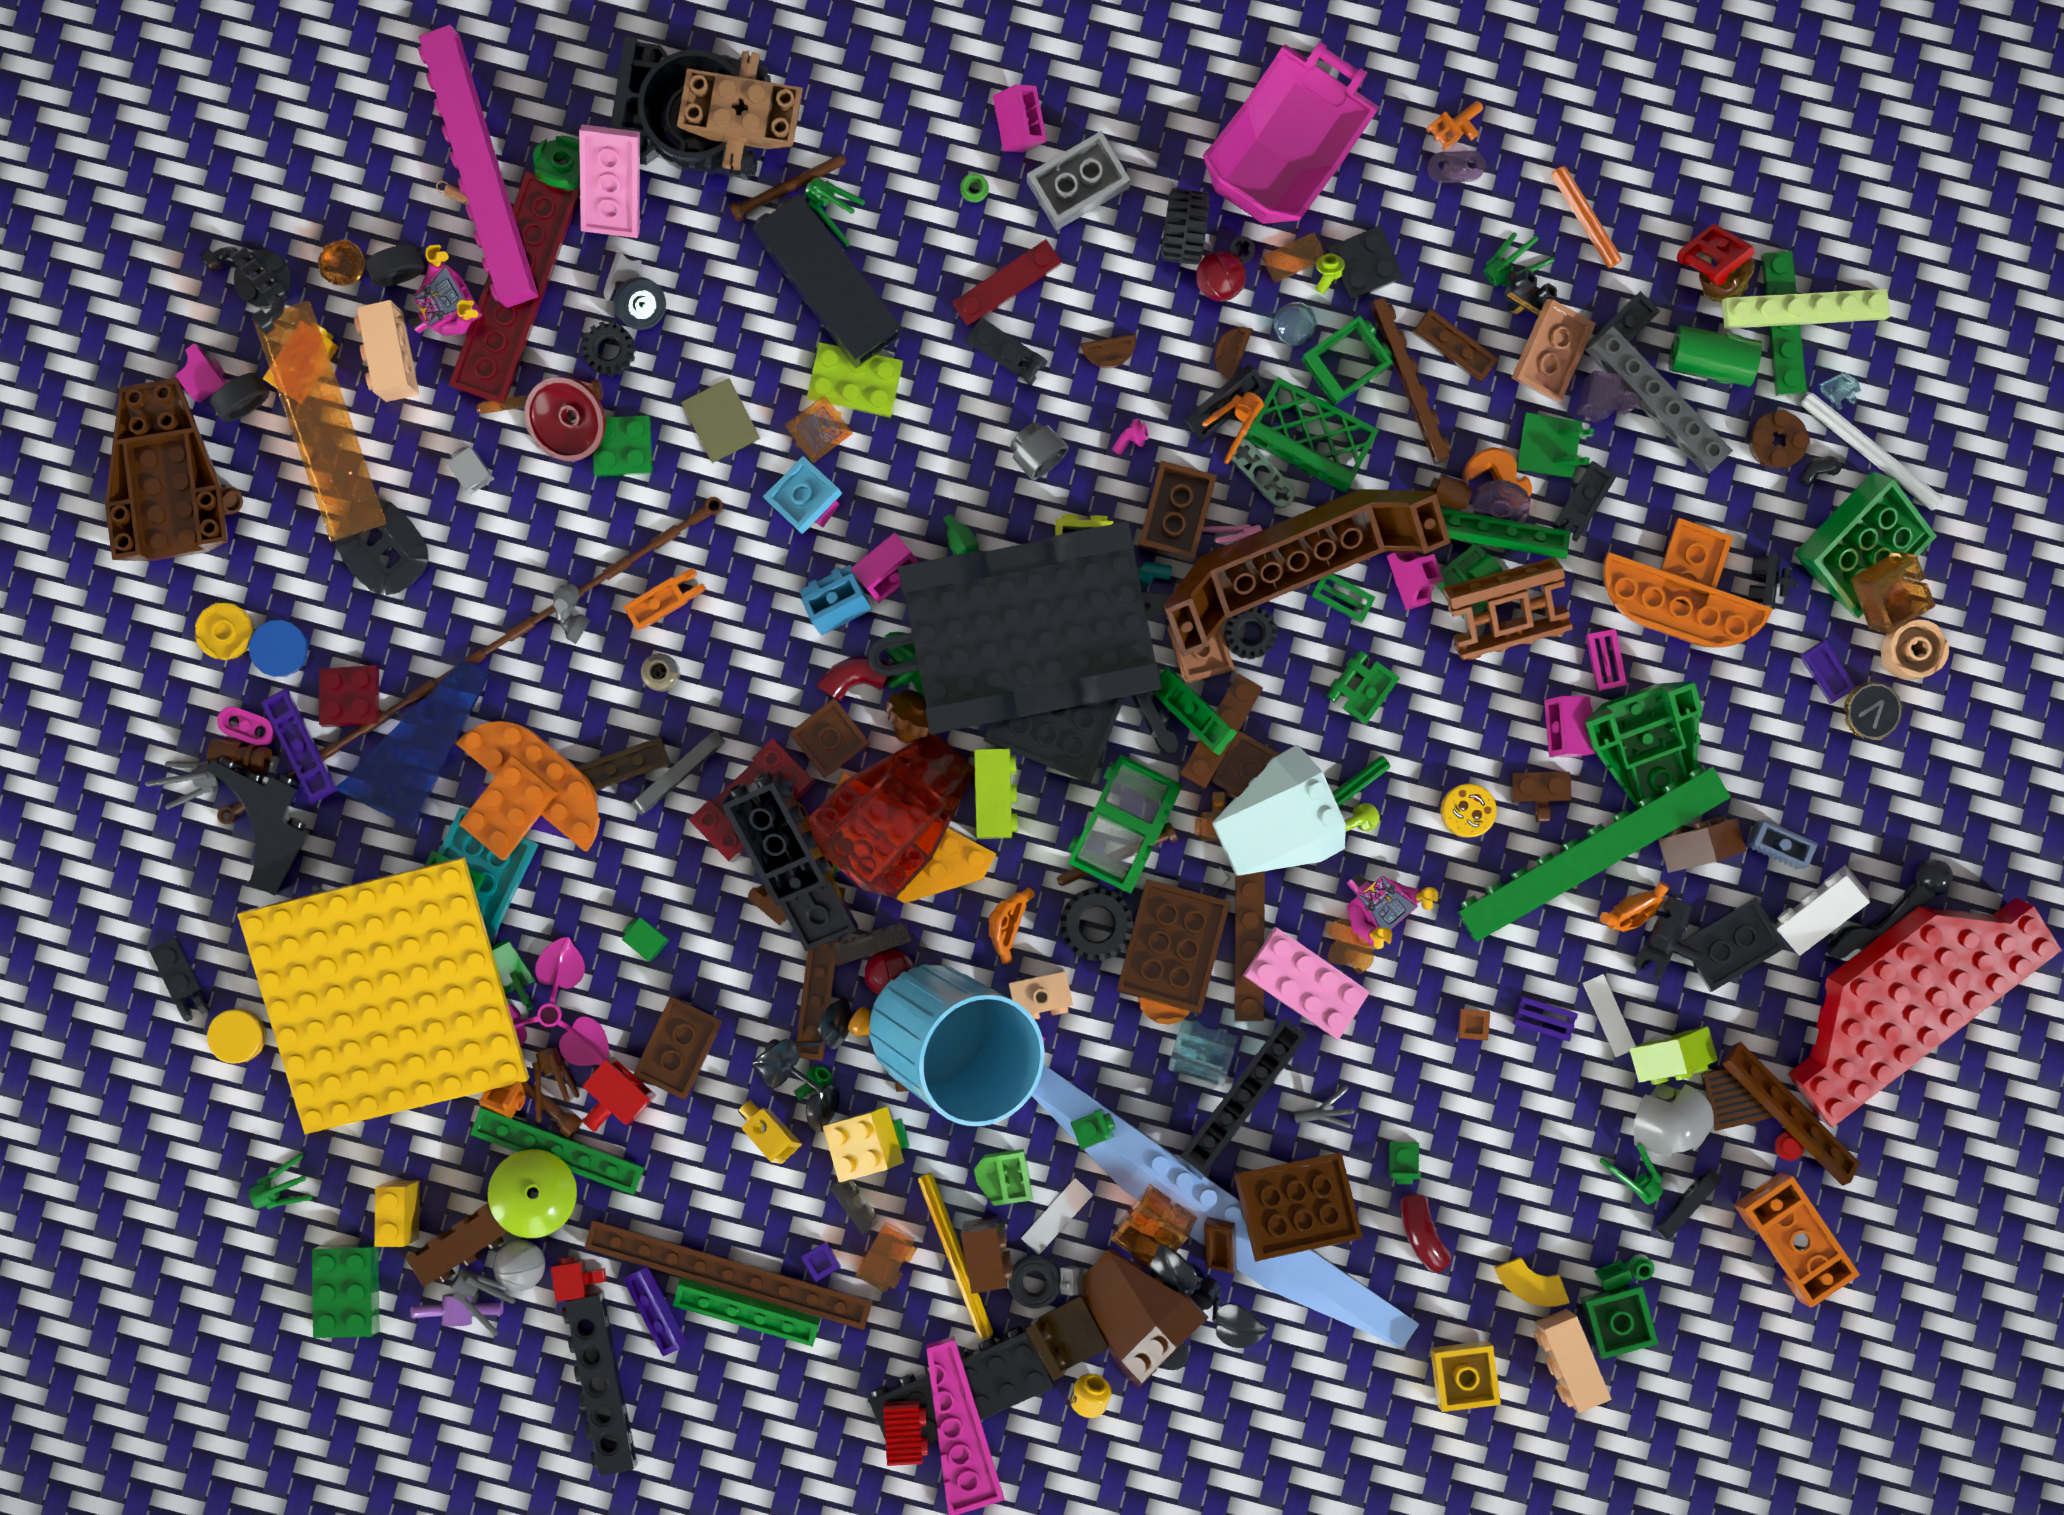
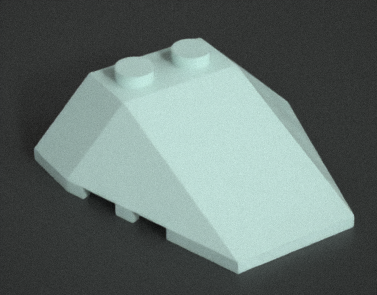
M1295 745L1273 757L1258 777H1254L1250 781L1245 791L1239 797H1236L1212 822L1231 867L1237 876L1322 862L1345 849L1346 823L1323 772L1299 745Z

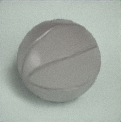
M517 1239L507 1242L496 1253L493 1262V1271L497 1281L504 1288L512 1291L521 1292L533 1288L541 1280L545 1270V1258L541 1249L527 1240Z

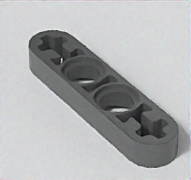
M717 731L709 734L632 802V807L640 816L648 812L721 748L725 740Z

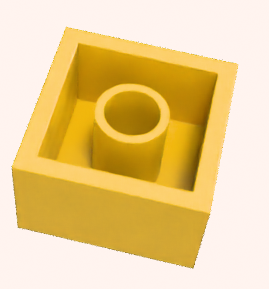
M888 1106L839 1119L822 1126L839 1182L888 1170L904 1163Z
M1488 1340L1430 1348L1437 1405L1442 1412L1501 1405L1494 1348Z

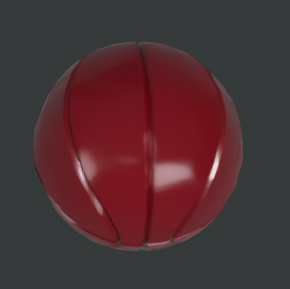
M1217 250L1210 252L1200 261L1196 271V281L1201 292L1214 301H1227L1236 297L1243 290L1246 282V269L1241 259L1234 253L1226 250Z
M884 948L876 951L868 959L865 966V982L870 990L879 996L883 988L892 979L895 980L901 973L907 972V970L915 968L905 952L896 948Z

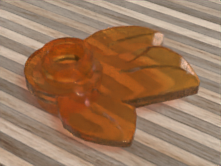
M1337 920L1326 927L1327 933L1335 939L1328 952L1327 959L1330 963L1340 965L1351 962L1357 974L1364 972L1371 966L1374 960L1373 949L1375 947L1374 945L1370 946L1368 942L1363 943L1360 941L1359 935L1352 930L1350 920Z

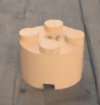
M1913 620L1897 625L1883 639L1881 645L1882 665L1891 674L1903 680H1917L1928 677L1945 665L1949 655L1948 641L1942 634L1943 631L1939 626L1927 620ZM1912 645H1915L1914 650L1918 651V655H1914V651L1911 650Z

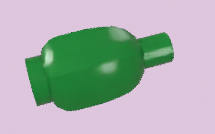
M953 514L943 518L948 528L946 540L954 556L979 551V544L966 525L957 523Z

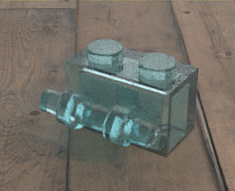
M1182 1020L1179 1029L1181 1032H1178L1168 1070L1224 1086L1238 1036L1228 1034V1030L1219 1028L1218 1031L1204 1027L1201 1022L1195 1020L1194 1023Z

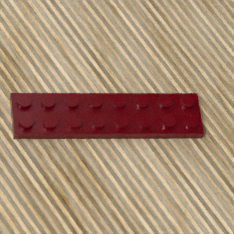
M525 172L512 210L539 297L506 308L499 301L494 300L490 290V285L493 282L491 275H488L477 305L482 316L470 324L449 382L450 387L505 406L580 197V189L576 188L575 190L567 191L563 188L553 187L537 180L534 173Z

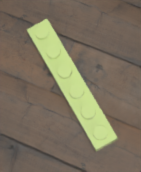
M1887 289L1731 297L1722 300L1724 329L1871 321L1890 318Z

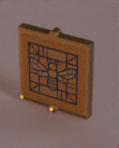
M825 395L785 424V427L796 440L795 445L802 448L812 463L853 434L841 418L842 413L836 411Z

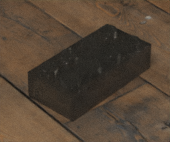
M899 922L885 927L886 931L881 928L869 932L868 937L865 933L852 938V942H849V939L835 943L836 947L832 948L831 951L836 966L912 942L906 924L901 926Z

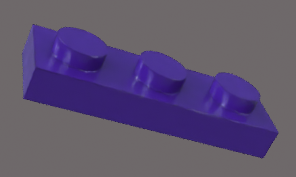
M648 1266L623 1278L662 1356H666L686 1346L688 1343L683 1336L682 1330L670 1311L669 1305L665 1301Z

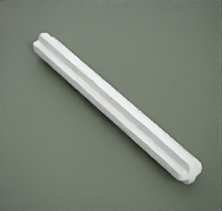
M1809 393L1802 400L1801 406L1885 474L1894 478L1900 486L1930 510L1936 509L1942 503L1943 497L1814 393Z

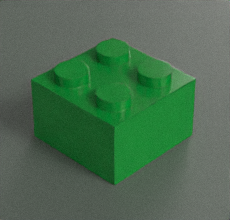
M1635 1282L1625 1285L1619 1290L1602 1291L1580 1297L1595 1355L1600 1359L1658 1345L1647 1300L1641 1285Z

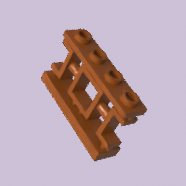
M1555 557L1443 587L1445 598L1449 604L1448 610L1451 615L1456 617L1464 614L1467 632L1453 636L1455 650L1462 660L1477 659L1483 654L1494 651L1503 652L1515 645L1531 644L1536 642L1537 639L1548 636H1560L1564 632L1573 629L1572 623L1569 620L1570 613L1565 605L1555 608L1553 605L1551 590L1565 586L1563 580L1565 578L1564 569ZM1540 585L1542 596L1529 599L1527 589ZM1520 599L1522 617L1498 623L1495 605ZM1485 600L1487 611L1473 615L1470 604ZM1544 607L1547 618L1533 621L1531 611ZM1489 623L1491 633L1477 637L1475 626Z

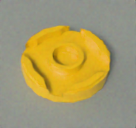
M230 603L210 605L201 612L195 624L196 643L201 650L210 657L221 660L238 658L249 648V643L254 633L253 622L247 612L237 605Z

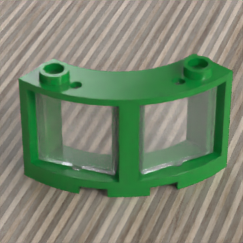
M1120 755L1116 765L1110 762L1103 776L1108 781L1081 837L1075 835L1068 848V851L1072 852L1068 864L1131 894L1153 849L1149 844L1155 846L1183 785Z

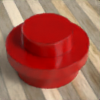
M1788 1131L1779 1134L1775 1140V1151L1784 1160H1796L1804 1152V1147Z

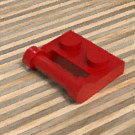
M1713 223L1679 250L1677 261L1685 266L1690 265L1709 276L1710 281L1716 285H1722L1731 272L1755 253L1753 245ZM1702 252L1720 264L1715 267L1696 256V254Z

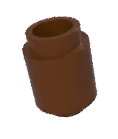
M1441 474L1439 479L1433 478L1428 491L1436 493L1439 504L1458 510V508L1465 510L1470 501L1473 488L1468 487L1465 482Z

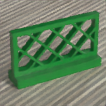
M1277 377L1264 401V407L1253 421L1245 439L1264 451L1346 493L1379 430ZM1278 387L1290 393L1292 402L1278 405L1275 396ZM1272 401L1273 407L1268 408L1270 402ZM1305 403L1314 405L1318 415L1304 419L1299 405ZM1295 407L1299 420L1285 424L1280 410ZM1276 412L1280 425L1270 428L1260 423L1265 414ZM1331 416L1339 418L1343 428L1329 432L1325 418ZM1320 420L1324 434L1310 437L1306 423ZM1301 425L1305 439L1294 441L1289 437L1287 429ZM1360 429L1370 435L1365 443L1355 445L1350 432ZM1345 433L1350 447L1336 451L1331 437ZM1326 438L1330 452L1322 455L1315 452L1312 442ZM1362 449L1360 455L1358 456L1357 450ZM1352 452L1355 461L1352 470L1340 464L1338 455Z

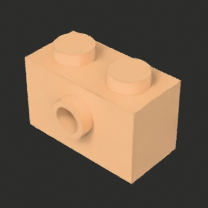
M1066 971L1009 983L1012 1000L1023 1006L1034 1020L1040 1018L1039 1013L1051 1011L1053 1016L1069 1012L1068 1006H1073Z

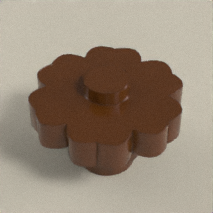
M902 690L900 695L892 693L884 708L889 714L888 720L893 723L895 737L905 743H913L920 736L927 737L928 733H930L925 708H927L926 701L917 692Z

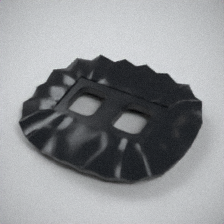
M380 498L363 501L340 519L338 528L334 533L335 548L350 572L370 591L381 595L400 593L423 574L428 562L427 545L414 524L392 502ZM372 525H376L382 532L383 537L373 546H368L362 538V533ZM390 547H394L400 554L401 559L391 568H386L380 561V555Z

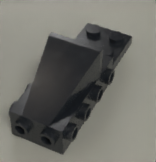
M781 771L772 775L770 772H766L754 779L755 782L745 786L744 783H741L729 790L730 794L722 804L725 815L731 821L739 841L745 847L753 867L759 873L765 885L767 893L771 896L776 906L781 905L805 952L856 931L858 924L832 877L834 874L833 861L828 854L825 855L821 848L828 834L806 812L803 805L797 803L793 795L794 789L789 779L784 778Z

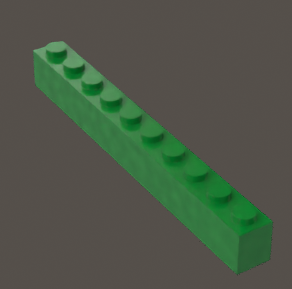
M1702 765L1688 773L1689 779L1679 783L1678 780H1675L1662 788L1664 793L1656 798L1651 794L1638 801L1639 807L1635 810L1628 812L1627 809L1618 812L1612 816L1614 822L1603 827L1602 823L1590 828L1586 831L1587 837L1580 841L1576 837L1561 845L1563 851L1553 856L1549 852L1536 859L1538 865L1527 870L1526 866L1510 874L1512 880L1505 884L1498 881L1485 889L1487 894L1477 899L1473 895L1460 903L1462 908L1456 912L1473 941H1480L1731 798L1714 767L1705 769Z

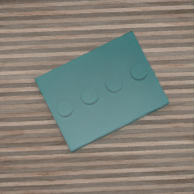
M460 807L438 853L452 860L465 857L469 868L485 875L476 896L491 944L539 844L523 837L506 860H501L459 825L468 813V810Z

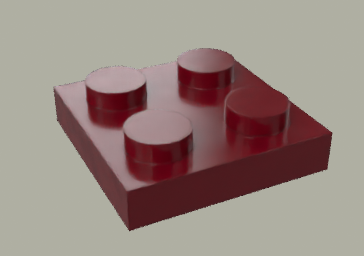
M368 665L319 669V725L321 727L379 724L378 666Z

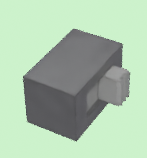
M1069 1266L1060 1268L1061 1294H1083V1267Z

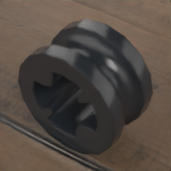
M1240 236L1231 242L1229 251L1236 255V245L1240 244L1241 247L1243 244L1247 245L1248 255L1244 257L1242 254L1239 257L1243 264H1247L1254 256L1255 245L1250 238Z

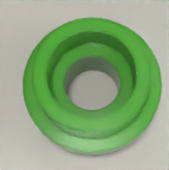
M973 173L963 178L960 191L964 199L976 203L985 199L989 191V185L982 175ZM971 185H978L980 190L977 193L970 192L969 188Z

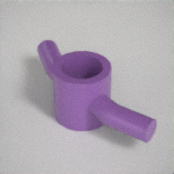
M454 1293L442 1295V1304L413 1306L410 1309L411 1318L442 1316L443 1326L471 1325L473 1314L462 1302L453 1297ZM467 1295L466 1298L472 1303V1297ZM472 1303L483 1315L503 1314V1303Z

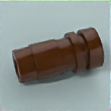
M214 738L208 746L207 759L211 761L215 758L220 760L221 757H226L238 764L236 768H242L244 772L251 770L265 776L271 766L272 750L253 744L245 746L241 741L224 738L223 740Z

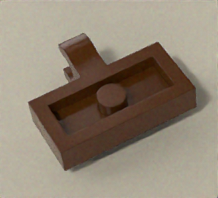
M1570 772L1512 773V803L1535 802V822L1550 821L1548 802L1571 801Z

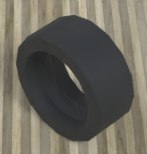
M413 244L386 248L366 260L372 284L378 287L404 283L419 276L425 270L420 251Z
M255 372L247 373L223 385L211 397L210 403L223 421L231 422L250 414L261 406L269 397L270 392L258 374Z

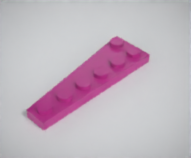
M952 1336L927 1344L926 1349L948 1514L959 1515L1003 1501L1005 1498L955 1337Z

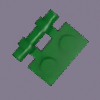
M1359 650L1354 658H1350L1345 664L1347 668L1339 679L1335 678L1330 686L1332 688L1326 697L1333 703L1341 695L1348 698L1342 709L1366 725L1400 677L1377 661L1370 670L1367 669L1363 664L1369 656ZM1358 674L1363 677V680L1354 691L1348 685L1354 676Z

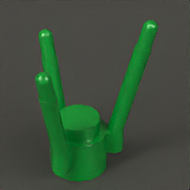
M816 177L810 182L804 193L810 199L808 205L820 215L838 239L848 247L850 245L849 241L821 208V205L826 207L832 201L842 209L853 214L855 210L834 196L835 193L860 205H864L865 201L836 187L828 180L824 182L819 177Z
M1513 232L1495 255L1485 262L1486 267L1483 269V272L1495 287H1498L1500 284L1504 287L1508 285V281L1505 278L1508 272L1513 271L1511 263L1536 243L1539 239L1538 236L1531 238L1507 259L1502 257L1499 260L1517 237V233ZM1550 257L1516 273L1519 275L1527 269L1534 272L1553 263L1555 259Z
M1638 1143L1636 1146L1651 1174L1650 1176L1641 1174L1632 1181L1607 1160L1600 1158V1163L1632 1188L1645 1204L1654 1203L1662 1195L1663 1188L1659 1183L1662 1182L1663 1178L1656 1172L1641 1143Z
M303 1153L290 1159L267 1176L257 1179V1185L249 1188V1197L256 1209L266 1206L269 1210L281 1205L312 1200V1195L276 1200L280 1196V1191L304 1182L306 1180L305 1176L294 1178L279 1185H276L273 1181L269 1182L304 1157Z

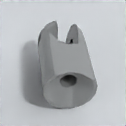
M616 252L603 291L607 302L610 300L614 289L617 290L628 279L637 277L642 264L641 260L633 261L627 259L623 253Z

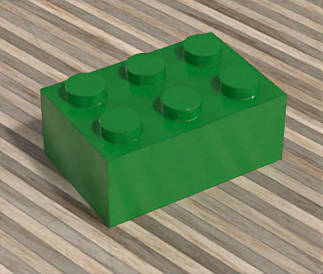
M374 1244L320 1245L312 1249L313 1338L372 1337L380 1332L379 1247H374Z

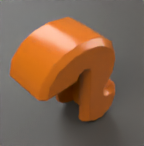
M1492 447L1482 450L1473 455L1464 466L1462 479L1465 483L1489 470L1508 505H1521L1532 494V484L1527 476H1523L1519 480L1516 479L1517 464L1514 457L1505 449Z

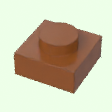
M1460 1009L1457 1038L1488 1041L1490 1011Z

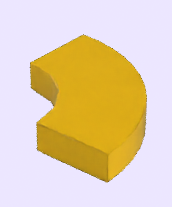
M1521 1257L1493 1267L1503 1285L1511 1293L1528 1303L1547 1307L1570 1303L1558 1274L1549 1276L1536 1274L1526 1266Z

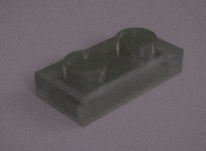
M836 1180L829 1187L862 1235L878 1223L875 1219V1211L868 1203L864 1204L858 1195L860 1193L859 1189L852 1180L843 1182Z

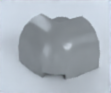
M1658 1084L1652 1094H1645L1640 1102L1634 1122V1145L1636 1146L1638 1143H1641L1646 1150L1673 1157V1153L1685 1152L1689 1149L1695 1151L1703 1143L1714 1126V1114L1711 1104L1703 1094L1687 1084L1681 1090L1664 1084Z

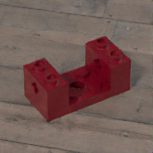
M773 738L751 758L754 762L714 800L709 799L689 819L729 862H735L746 851L722 807L723 802L730 794L729 790L741 783H744L745 786L755 782L754 779L763 773L770 772L772 775L781 771L784 778L789 779L794 789L793 795L796 801H798L816 783Z

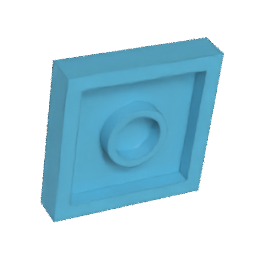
M802 456L763 497L803 534L834 503L842 492Z

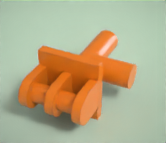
M1475 101L1453 119L1445 111L1426 128V131L1428 133L1432 132L1435 136V142L1439 141L1443 145L1441 148L1443 151H1446L1451 146L1453 147L1464 133L1472 141L1480 133L1469 120L1483 110V106L1479 101Z

